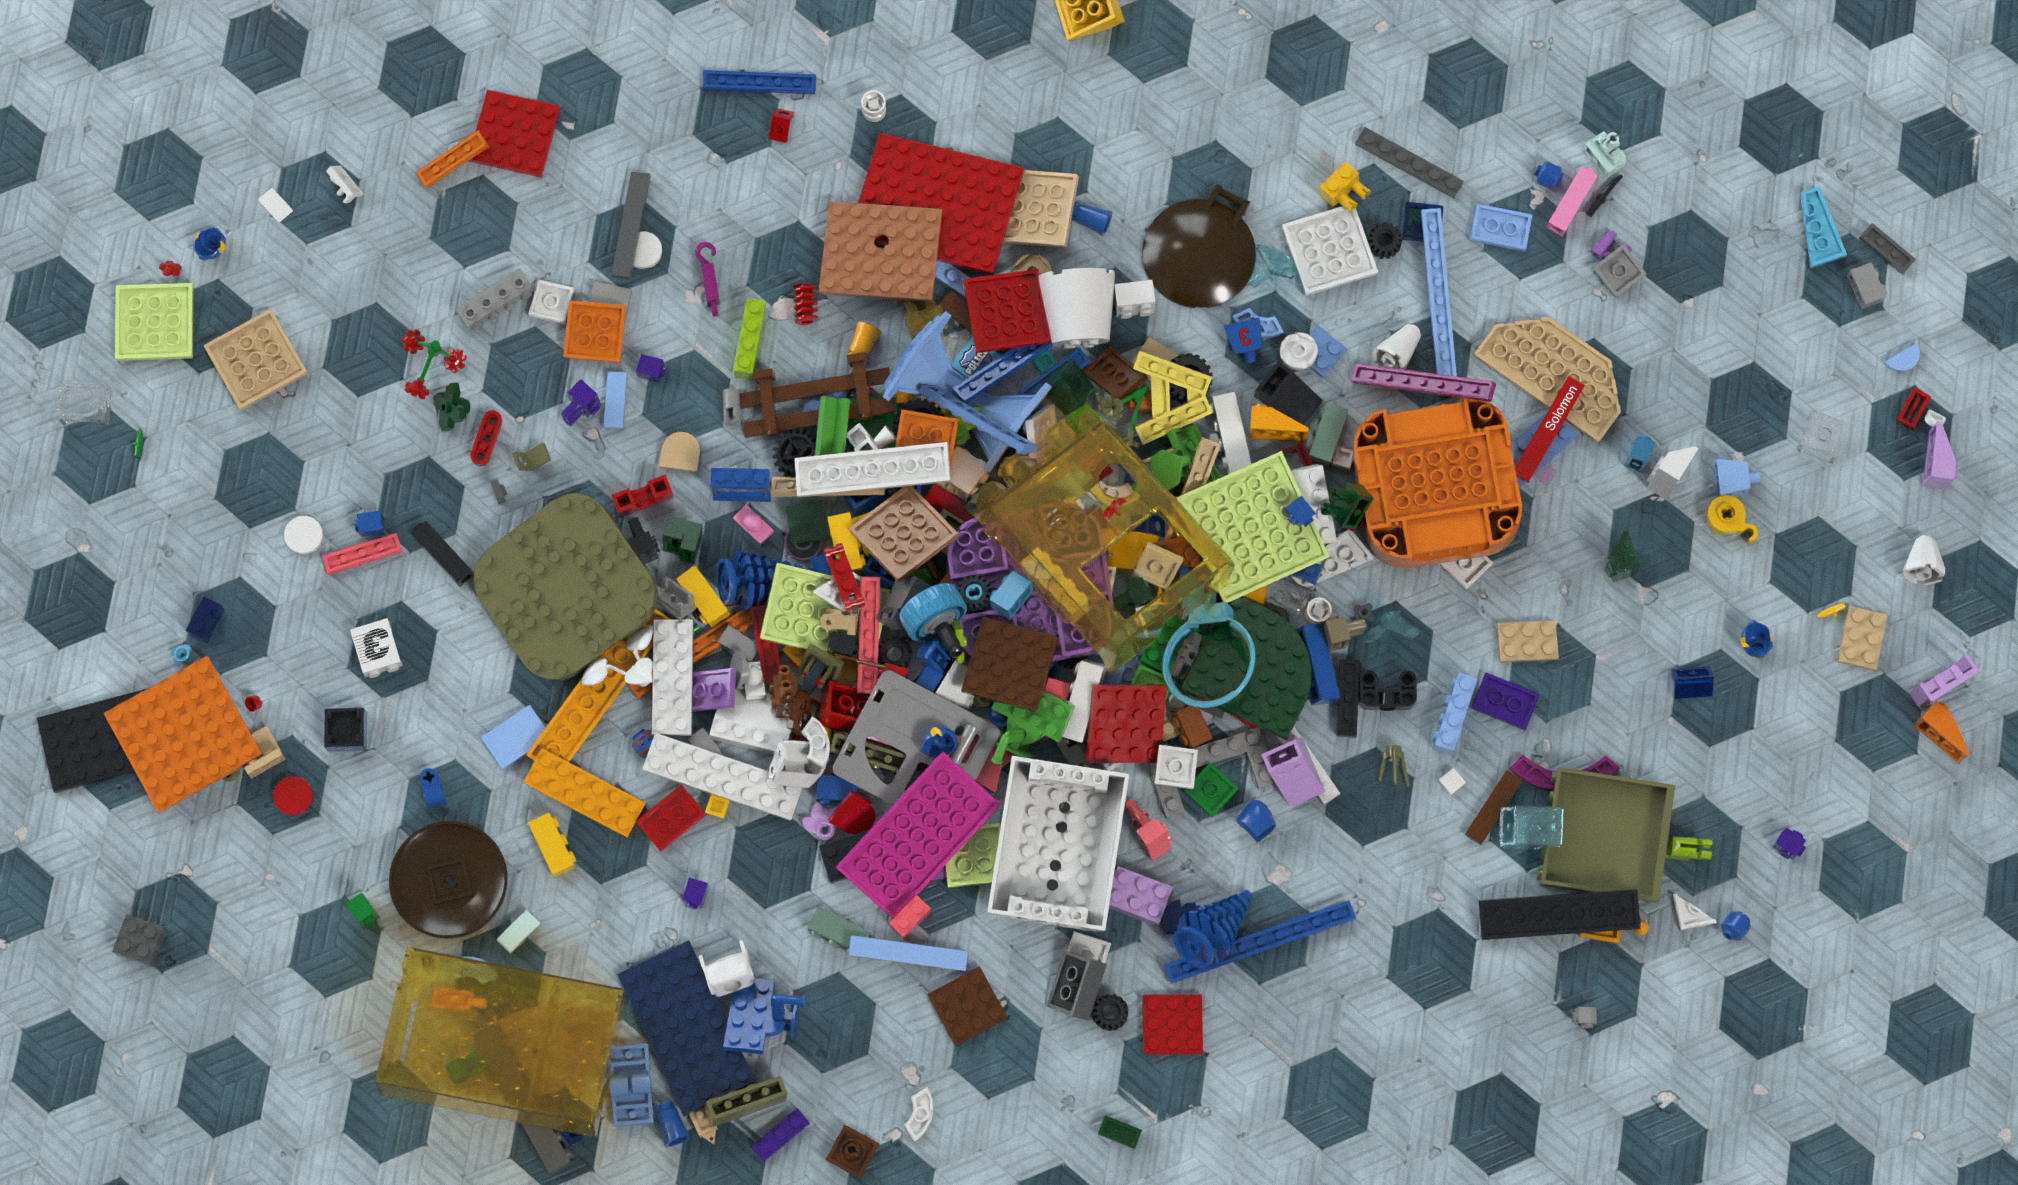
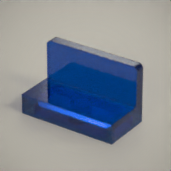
M1710 666L1671 669L1675 699L1713 696L1714 676Z

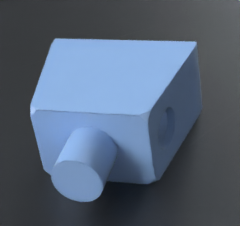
M1717 459L1714 463L1717 497L1745 494L1750 490V483H1760V472H1749L1747 462Z

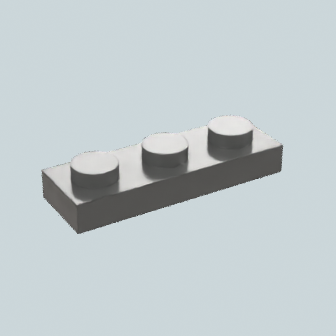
M1873 223L1859 237L1862 242L1902 275L1916 260Z

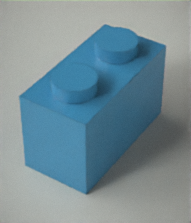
M1638 435L1632 444L1624 466L1642 473L1656 442L1652 441L1648 436Z
M1012 571L1009 576L1004 577L1001 586L991 593L989 599L991 608L1011 620L1032 594V582Z

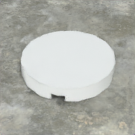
M643 231L639 235L634 267L638 269L651 268L661 259L662 245L654 234Z
M1301 332L1290 334L1281 343V360L1290 369L1305 370L1311 367L1317 359L1318 348L1316 342L1308 334Z
M298 516L287 524L284 531V540L287 546L295 553L301 555L312 553L321 546L323 530L314 518Z

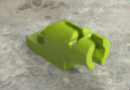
M1672 836L1668 838L1665 858L1687 861L1689 859L1710 860L1712 856L1711 851L1697 852V849H1710L1713 841L1709 839Z

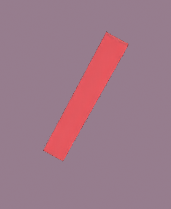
M860 577V593L863 596L865 606L859 608L858 659L878 664L879 621L877 620L880 604V578ZM857 663V694H871L877 683V667Z

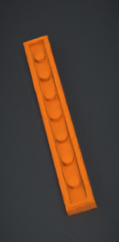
M741 609L694 639L693 664L723 646L717 641L727 625L740 633L753 627L751 610ZM653 682L645 687L628 684L637 700L653 690Z

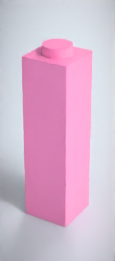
M1581 166L1550 218L1547 229L1561 237L1564 236L1597 179L1598 175L1592 169Z

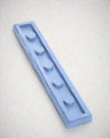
M851 935L848 955L966 971L968 951Z

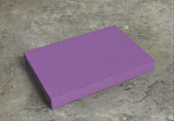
M727 668L693 672L692 712L735 708L736 669Z

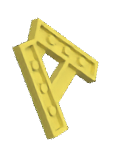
M1139 350L1133 369L1151 375L1152 419L1135 426L1143 445L1166 435L1171 429L1181 428L1213 413L1205 396L1212 376ZM1169 382L1187 389V403L1170 410Z

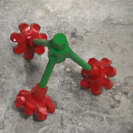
M419 330L406 331L408 337L401 338V342L406 343L403 347L404 351L416 354L417 349L423 350L424 347H428L429 356L421 376L417 378V381L414 380L413 383L407 382L405 391L411 393L414 397L418 395L420 399H425V396H428L430 391L423 385L425 382L424 377L432 358L441 353L444 355V361L446 362L444 364L445 369H451L453 373H457V367L460 369L465 367L462 361H465L467 356L463 354L464 351L462 349H457L456 351L449 349L447 353L440 347L438 341L426 343L424 342L425 337L420 336L421 332Z

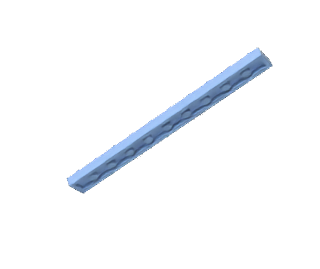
M1441 208L1422 209L1421 219L1436 374L1457 376Z

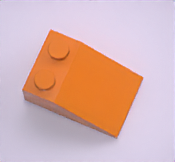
M1935 701L1913 726L1959 764L1970 754L1952 713L1948 711L1949 708L1944 703Z

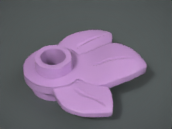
M815 803L811 811V817L802 819L804 828L808 832L816 833L817 837L821 840L831 839L834 836L836 826L829 823L828 819L838 806L828 811L821 804ZM825 827L829 829L827 834L821 832Z

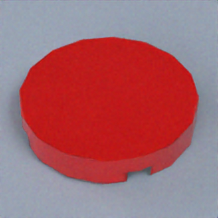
M289 776L282 779L276 785L273 791V800L276 807L282 813L297 816L310 807L313 801V792L310 785L304 779L297 776Z

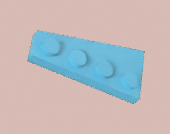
M1820 186L1801 192L1810 269L1846 257V250Z

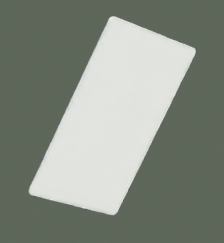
M273 188L258 199L278 222H281L293 212L290 206Z

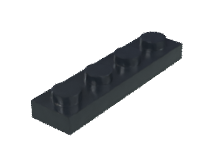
M1340 659V699H1338L1337 737H1357L1360 660Z

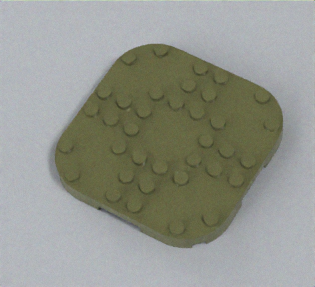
M566 494L548 503L489 547L479 558L474 571V588L479 600L522 663L535 675L549 680H566L576 676L623 638H628L650 620L656 609L658 589L652 573L629 544L609 511L597 500L583 494Z

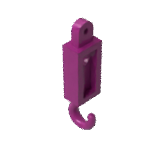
M702 242L696 246L695 256L702 264L707 305L711 306L712 315L715 317L718 316L717 305H720L714 264L704 259L700 251L703 248H709L711 255L715 256L716 249L711 243Z

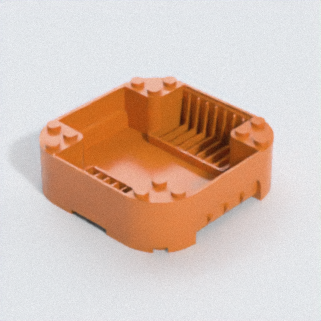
M1462 398V401L1447 405L1444 403L1440 406L1428 408L1425 406L1422 409L1403 410V412L1388 414L1386 409H1382L1368 416L1361 424L1354 439L1353 463L1357 484L1363 485L1374 498L1367 511H1365L1364 527L1368 545L1379 560L1396 568H1414L1493 555L1505 549L1513 541L1520 524L1522 501L1516 477L1508 425L1504 415L1497 407L1487 401Z

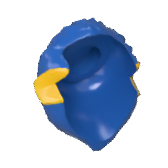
M218 228L203 229L197 233L196 239L193 241V249L199 259L203 261L215 259L224 252L226 238Z
M1751 620L1741 634V646L1752 657H1765L1773 647L1771 631L1764 624Z
M934 727L925 734L920 750L933 758H936L942 751L949 756L956 749L958 737L949 728Z

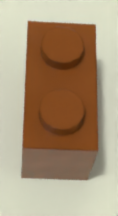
M1188 706L1171 714L1172 724L1180 733V742L1187 749L1213 739L1198 707Z

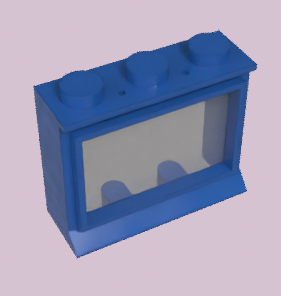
M711 468L710 487L713 492V501L771 502V476L769 469Z

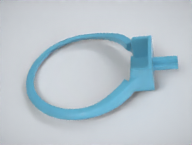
M1207 587L1205 589V604L1189 606V620L1172 635L1166 645L1162 659L1163 677L1170 692L1181 702L1198 708L1219 706L1237 696L1250 680L1255 665V647L1251 635L1239 622L1233 619V609L1226 602L1216 603V588ZM1227 621L1231 628L1237 630L1244 637L1248 645L1250 661L1244 680L1235 691H1231L1226 696L1216 700L1197 701L1186 697L1177 689L1170 674V661L1174 650L1190 632H1193L1191 628H1199V624Z

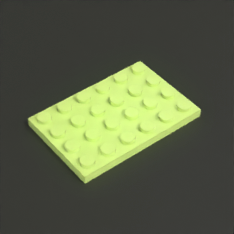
M776 563L759 639L807 650L811 643L827 652L831 633L835 631L847 635V630L834 628L828 631L822 628L820 620L824 612L828 609L836 608L818 598L812 592L833 579V577ZM880 587L881 610L886 604L885 602L889 596L890 590ZM879 622V639H880V634H881L882 625H883V624L880 623V622ZM857 631L856 635H850V636L857 637L855 643H858V631ZM858 648L856 654H852V658L858 659Z

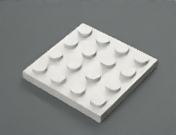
M1341 206L1282 224V230L1306 296L1378 274V269L1356 208L1349 213L1347 209Z

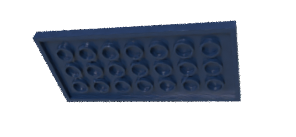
M689 940L617 974L683 1116L705 1107L706 1102L711 1098L724 1096L731 1091H738L756 1082L743 1053L725 1051L723 1049L728 1021L715 994L712 995L705 973Z

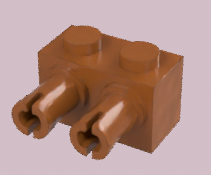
M787 665L779 666L778 675H773V682L769 683V694L773 695V698H771V710H775L776 718L785 717L782 715V712L788 709L784 707V704L790 703L786 700L787 695L795 697L796 691H798L796 674H790V668Z

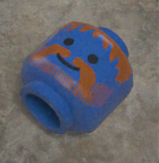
M642 729L632 738V747L642 758L647 757L654 737L651 730L645 731V729Z

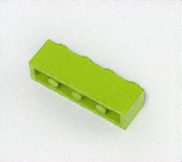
M746 299L734 365L735 377L754 380L753 372L756 370L767 309L766 301Z

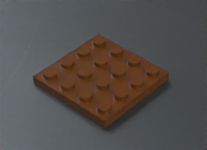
M983 617L961 692L1037 713L1059 638Z

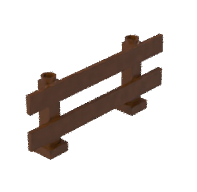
M866 352L847 355L848 364L850 367H853V374L773 387L772 381H776V375L772 368L754 371V380L759 384L760 390L740 393L741 409L762 406L764 419L744 422L745 438L762 435L776 436L779 432L793 430L794 428L801 429L818 426L819 410L777 417L775 403L856 389L858 402L850 404L848 420L859 418L861 420H869L872 416L896 412L894 397L889 401L885 398L870 400L869 394L870 386L884 384L890 375V368L866 371V365L870 364L869 356Z

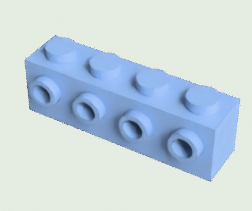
M1458 673L1456 678H1452L1449 687L1452 688L1451 695L1446 696L1443 705L1447 708L1445 714H1440L1438 724L1441 726L1439 732L1435 731L1432 742L1435 743L1433 750L1452 755L1477 678Z

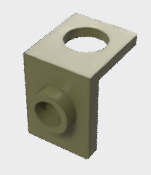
M541 443L525 453H512L517 468L520 471H533L551 461L545 443ZM519 457L523 460L524 466L521 464Z

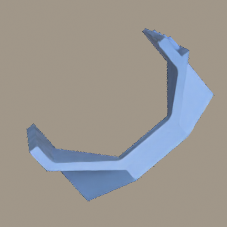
M945 311L941 316L937 315L933 322L930 320L909 343L883 384L886 390L883 397L889 401L899 391L925 396L919 393L921 385H935L957 398L952 393V388L967 378L951 367L941 338V332L952 316ZM1045 383L1036 395H990L987 392H983L968 402L967 405L972 408L981 407L984 415L1018 433L1025 420L1030 417L1044 400L1052 386ZM975 428L972 431L988 457V462L983 469L990 473L1008 446L1003 445L1001 440L991 438L989 433Z

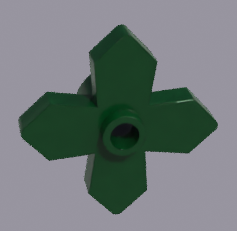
M450 383L446 386L445 392H438L433 397L435 407L442 412L439 420L442 432L452 430L454 423L465 420L466 414L470 412L469 400L460 397L459 383Z

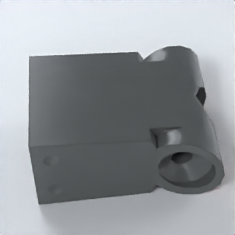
M908 575L899 583L895 581L885 602L886 606L879 611L877 620L889 629H895L900 636L909 642H917L910 638L900 621L899 615L904 605L910 599L931 586L913 575Z

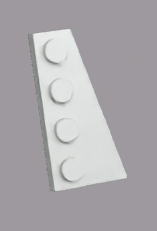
M1348 529L1336 538V542H1331L1326 546L1330 557L1317 563L1323 566V571L1316 584L1374 559L1353 531ZM1289 575L1300 590L1314 585Z

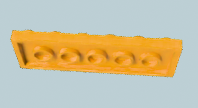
M541 748L523 781V784L628 838L636 823L635 821H637L646 804Z

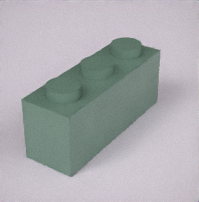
M1328 402L1325 408L1321 407L1318 416L1321 419L1320 424H1315L1312 433L1315 436L1314 442H1309L1307 447L1311 461L1330 467L1349 409Z
M819 906L807 927L808 931H811V936L817 939L823 937L828 940L827 943L835 948H838V946L845 948L846 953H849L851 935L871 937V932Z

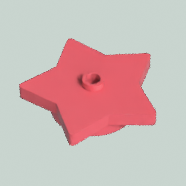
M978 734L973 738L961 761L962 763H966L979 740L980 736ZM996 744L975 780L993 793L997 792L1000 771L1011 762L1012 756H1017L1005 750L1002 758L1003 763H993L991 759L994 757L998 745Z

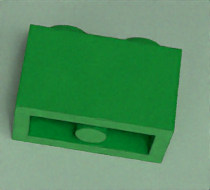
M360 893L346 903V906L357 922L364 929L366 927L369 929L378 923L377 920L380 916L363 893Z

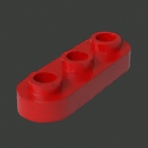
M488 411L482 418L470 453L472 462L477 466H484L490 461L503 423L502 417L497 411ZM495 419L496 423L490 424V420ZM490 437V441L484 442V438ZM480 454L484 455L482 460L477 459Z

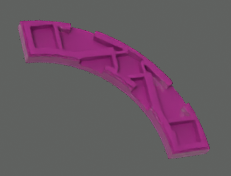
M1524 755L1509 768L1512 773L1523 781L1544 790L1554 791L1555 784L1551 783L1552 773L1557 771L1544 769ZM1605 755L1595 764L1580 771L1614 775L1620 768Z

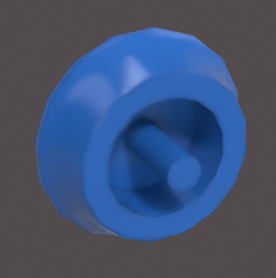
M990 707L987 713L988 720L998 728L1006 726L1008 717Z

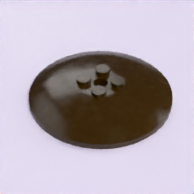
M457 821L433 823L414 832L396 852L389 873L390 895L400 916L415 930L425 935L442 939H453L472 934L489 923L499 911L508 885L506 862L497 844L479 828ZM446 877H454L455 883L452 886H446L444 884Z

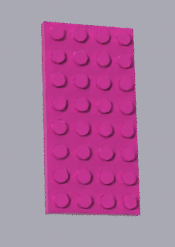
M942 751L840 861L836 868L886 914L894 919L1001 804Z

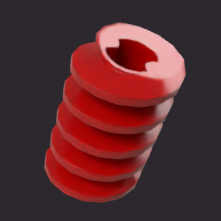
M807 283L794 284L793 288L795 290L793 294L796 296L793 299L794 303H796L794 305V310H796L794 316L797 318L795 324L810 325L813 323V320L819 318V316L813 315V313L818 312L817 308H813L818 302L812 300V298L817 297L816 293H812V291L817 290V287Z

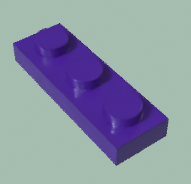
M796 1108L751 1147L762 1161L765 1162L810 1125V1123L800 1110Z

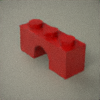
M666 474L647 481L648 484L640 489L630 490L628 488L611 495L619 517L622 518L674 498Z

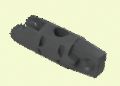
M1190 632L1187 639L1184 640L1170 672L1173 676L1179 674L1178 679L1182 682L1187 678L1199 651L1202 635L1197 632Z

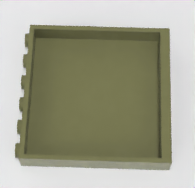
M1558 767L1557 772L1552 773L1551 783L1555 785L1554 791H1550L1548 800L1549 803H1552L1551 811L1547 810L1546 822H1549L1548 830L1544 829L1543 841H1546V847L1541 849L1540 860L1543 861V867L1538 869L1537 880H1541L1540 885L1581 892L1637 889L1639 901L1658 903L1676 785Z

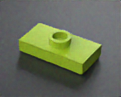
M959 619L953 620L951 624L952 629L964 648L967 646L966 636L963 635V628ZM964 652L955 658L958 664L965 663Z

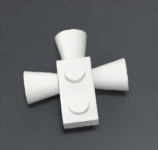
M858 423L847 432L846 437L855 447V452L882 449L897 439L886 425L873 439L861 423Z

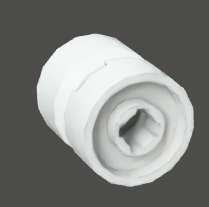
M870 90L866 92L861 99L862 114L866 120L878 122L885 117L886 99L879 91Z
M1319 597L1312 599L1308 603L1305 620L1309 625L1323 624L1324 626L1332 612L1329 601Z

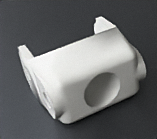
M779 741L769 767V778L776 785L809 788L822 775L824 770L807 760L810 751L809 742Z
M743 940L739 941L742 949L741 953L720 958L707 965L703 955L699 956L712 995L715 994L717 997H721L751 986L754 983L755 975L752 962Z

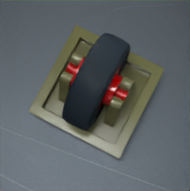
M810 643L796 675L804 679L801 691L811 695L816 687L824 689L829 681L836 682L845 662Z

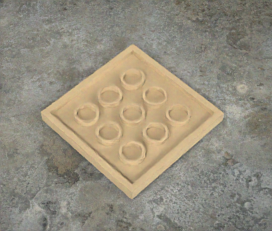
M1025 170L1003 243L1066 248L1079 180L1078 174Z
M272 309L263 312L203 345L240 411L308 374Z

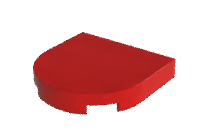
M851 790L829 817L828 821L848 834H857L867 831L873 826L876 814L869 800Z

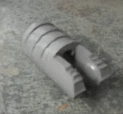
M725 389L722 391L724 424H731V411H733L735 423H740V390Z

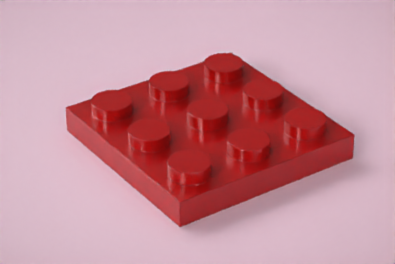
M1202 994L1142 996L1143 1055H1203Z

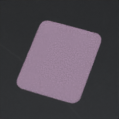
M1547 463L1535 476L1546 485L1558 473Z

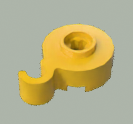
M1723 495L1718 496L1710 503L1706 510V523L1711 531L1718 535H1741L1743 532H1749L1751 537L1747 541L1748 545L1752 544L1757 538V528L1753 524L1745 523L1746 511L1739 499L1734 496ZM1722 512H1727V513L1729 514L1730 518H1729V517L1723 518V517H1722V515H1723Z

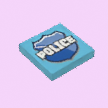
M972 337L951 363V367L964 377L969 378L1001 355L996 351L975 353Z

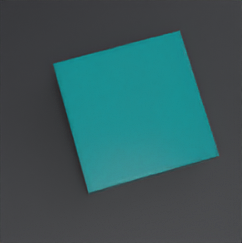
M1049 350L1032 360L1041 375L1057 364Z

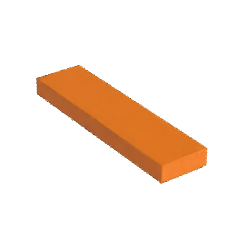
M477 130L418 170L416 174L425 188L428 189L487 149L489 145L480 131Z

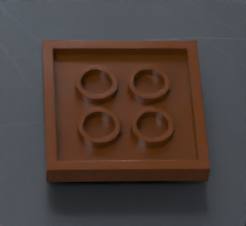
M980 966L927 994L956 1047L1008 1019Z

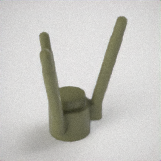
M1400 745L1386 746V752L1382 753L1378 782L1382 781L1386 761L1388 760V763H1393L1394 785H1397V763L1400 762L1406 787H1409V778L1402 747Z

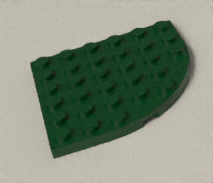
M1242 596L1227 604L1233 609V619L1239 622L1251 635L1255 647L1254 670L1247 685L1237 696L1215 707L1287 740L1306 704L1310 691L1312 676L1308 651L1297 631L1283 617ZM1227 621L1214 624L1181 687V691L1199 700L1212 701L1226 696L1239 687L1247 674L1250 661L1248 645L1244 637L1237 630L1231 628Z

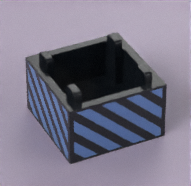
M364 708L325 709L324 747L328 752L367 751V712Z

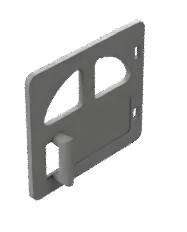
M885 670L879 677L840 750L832 770L835 775L893 805L905 792V788L918 763L923 762L930 765L936 759L924 754L920 750L925 734L932 728L945 727L955 732L958 725L965 727L956 749L949 757L974 780L977 779L1000 735V730L996 725L891 670ZM880 689L884 692V695L878 703L873 700ZM978 734L980 736L970 757L966 763H962L961 761L973 738ZM869 736H874L906 753L900 769L890 784L882 782L868 763L865 753V741ZM850 743L856 746L851 757L845 754Z

